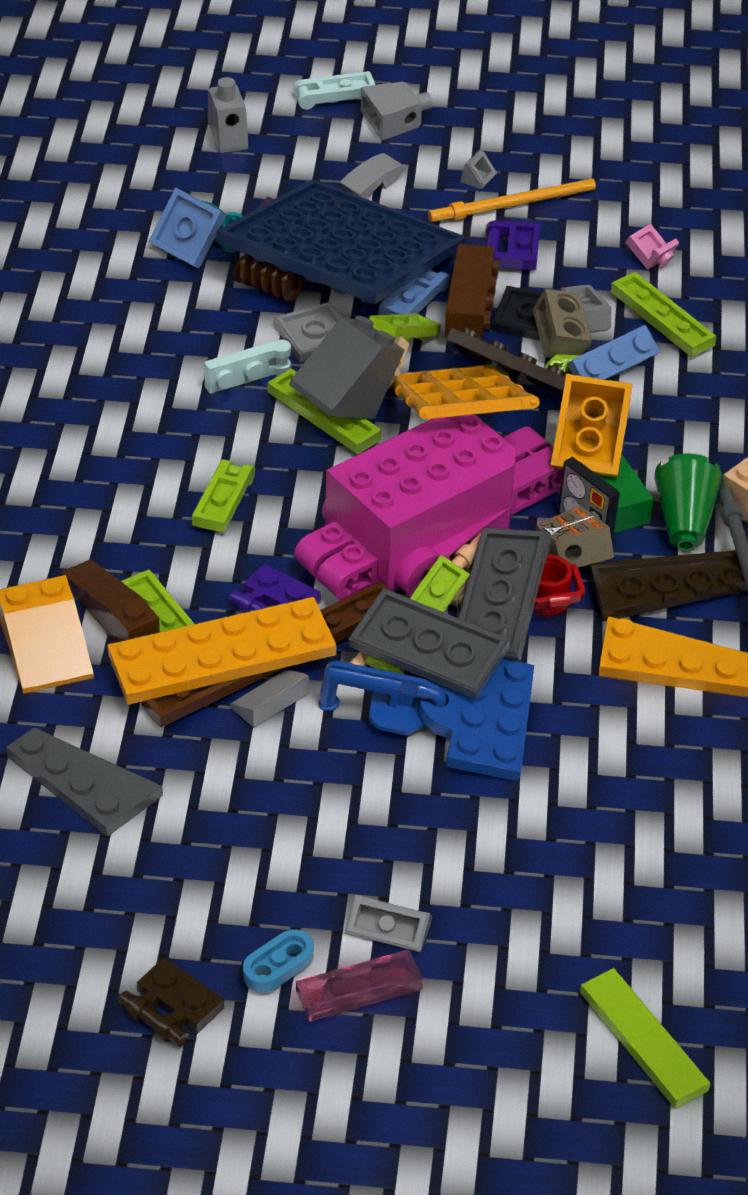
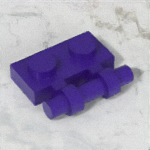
M263 564L244 583V594L234 590L230 595L229 602L238 606L240 612L246 613L314 597L317 604L321 602V592Z

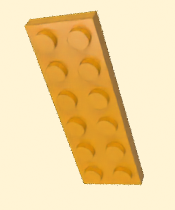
M311 597L108 644V655L127 705L335 656L336 643L315 598Z

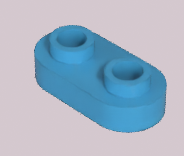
M287 930L251 953L243 963V979L245 984L254 991L269 992L307 968L314 958V942L311 936L301 930ZM290 954H298V956H296V957H292V956H289V955H290Z

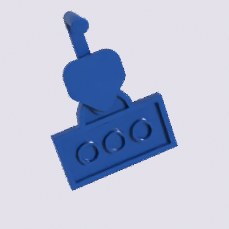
M503 658L476 700L423 678L342 661H332L327 664L324 671L318 704L323 711L335 710L340 704V700L336 696L338 684L373 691L369 720L376 728L391 733L409 735L424 727H428L435 734L450 739L445 767L518 782L522 769L534 665Z

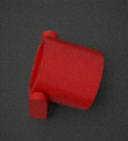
M547 555L533 612L544 616H554L564 612L571 603L579 602L583 599L585 587L576 563L570 564L560 556ZM572 580H573V583H574V586H575L576 591H572V592H571V586H572Z

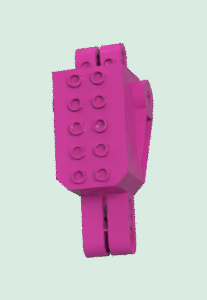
M475 414L433 418L327 469L326 499L322 508L325 526L302 538L295 548L294 557L338 600L351 596L380 581L392 592L400 588L411 597L440 555L452 561L454 553L464 544H470L482 532V528L509 529L511 515L559 491L563 469L550 467L554 447L531 427H523L502 438Z

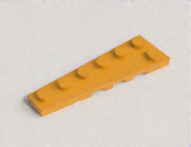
M608 617L599 676L748 697V653L633 623L626 618Z

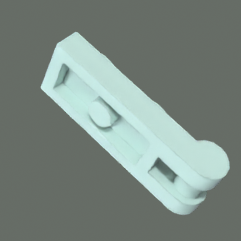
M370 71L301 79L295 82L293 90L298 97L297 100L300 107L308 110L318 103H336L350 99L361 100V87L375 85Z
M276 340L205 361L204 378L206 389L212 394L268 376H279L291 368V361L288 359L291 355V344L286 340Z

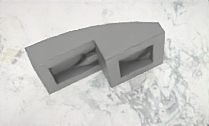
M381 153L353 169L340 181V184L345 191L366 199L379 185L386 189L405 170V167L385 153Z

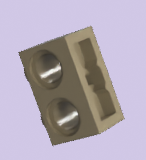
M545 289L533 308L544 357L553 358L557 354L583 355L584 351L589 348L592 337L591 332L588 331L585 309L582 307L580 295Z

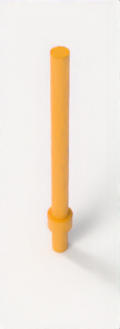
M588 179L465 204L463 201L450 203L449 207L429 210L428 219L430 222L450 218L453 221L465 219L466 215L593 191L596 189V183L594 179Z

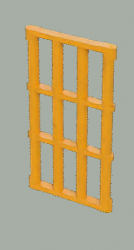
M492 365L400 373L394 379L393 384L389 386L398 397H402L409 407L414 408L422 419L534 409L540 404L538 397L526 392L521 385L512 382L507 375L501 374Z

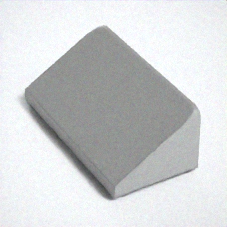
M286 669L232 702L230 707L254 728L309 694V676L305 673Z
M354 895L344 933L421 953L433 917L430 913Z

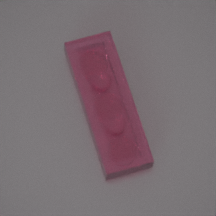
M409 949L296 981V992L309 1022L423 989V978Z

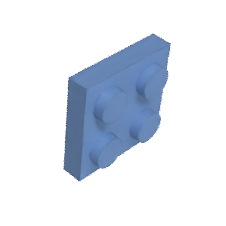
M175 187L148 242L200 268L216 237L217 230L220 229L227 214Z

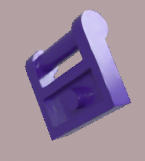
M496 220L487 223L485 230L488 238L487 246L495 247L494 259L500 260L499 268L537 270L540 224ZM502 236L509 237L507 253L498 252L499 241Z

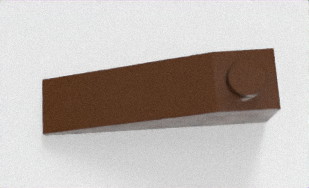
M92 559L60 572L61 576L66 575L70 589L114 643L160 633L159 617L145 600Z

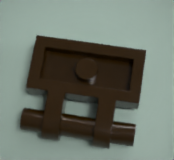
M164 957L137 981V992L141 995L136 997L126 990L118 998V1004L127 1010V1015L138 1023L145 1022L154 1029V1034L165 1042L170 1040L178 1047L183 1046L189 1037V1033L182 1029L184 1026L198 1034L224 1009V998ZM160 1007L168 1014L163 1016L155 1009Z

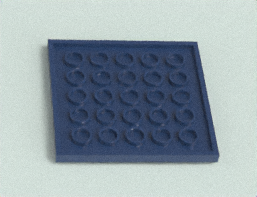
M312 179L217 230L215 242L227 246L231 251L243 252L253 256V259L256 261L276 265L284 272H294L304 276L310 282L322 283L332 287L335 292L355 296L363 303L376 304L457 253L458 244H465L466 236Z

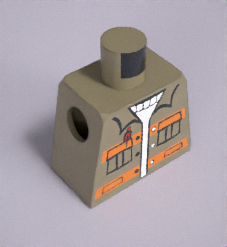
M582 505L545 520L536 527L537 531H548L551 536L547 555L560 556L570 564L576 563L577 567L614 558L610 527Z

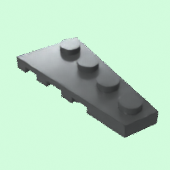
M35 727L6 747L9 759L106 837L163 796L161 785Z

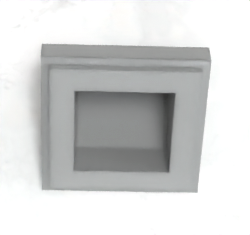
M482 149L478 150L464 165L460 182L478 189L483 188L497 174Z

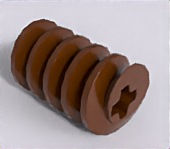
M244 254L238 260L234 269L233 277L235 281L242 282L249 287L253 286L254 289L259 291L263 290L269 295L273 294L279 299L284 298L289 303L298 297L302 288L301 275L294 272H284L278 266L268 262L256 261L253 259V256Z

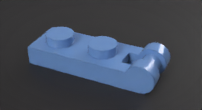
M433 269L428 270L390 294L379 305V315L418 314L440 291L445 292L448 289L451 276L444 272H433Z

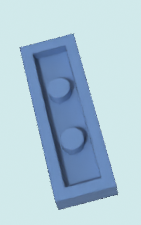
M643 325L572 359L567 365L573 375L607 380L655 357L660 353V350L646 325Z

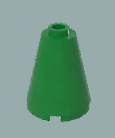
M684 453L672 455L669 457V462L662 466L661 462L657 464L654 472V480L669 541L681 551H692L702 545L722 482L720 465L715 462V466L707 462L708 457L699 454Z

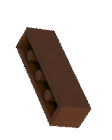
M458 244L446 307L444 338H447L451 328L461 331L462 327L468 328L478 333L480 339L483 337L484 329L490 330L491 312H493L494 295L496 293L500 260L494 259L495 247Z

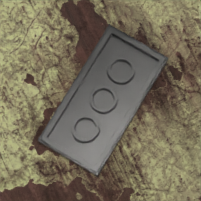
M482 528L459 619L510 639V648L503 657L504 659L521 661L551 542V536L548 531Z
M385 588L382 589L348 639L349 647L476 700L510 648V639Z

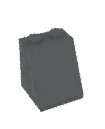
M356 316L355 319L341 317L293 376L289 385L329 416L375 420L405 349L394 342L395 338L392 335L376 330L371 320L362 316Z

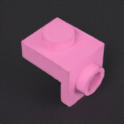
M651 224L629 236L625 242L647 270L657 264L662 267L671 261L675 256L673 251L680 244L677 239L666 243Z

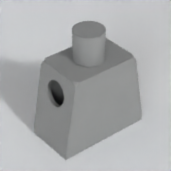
M229 77L219 79L218 86L211 87L208 90V124L220 153L248 149L246 106L237 85H235V80Z
M406 82L361 87V112L381 140L418 128L421 125V112L432 108V98L429 92L415 94Z

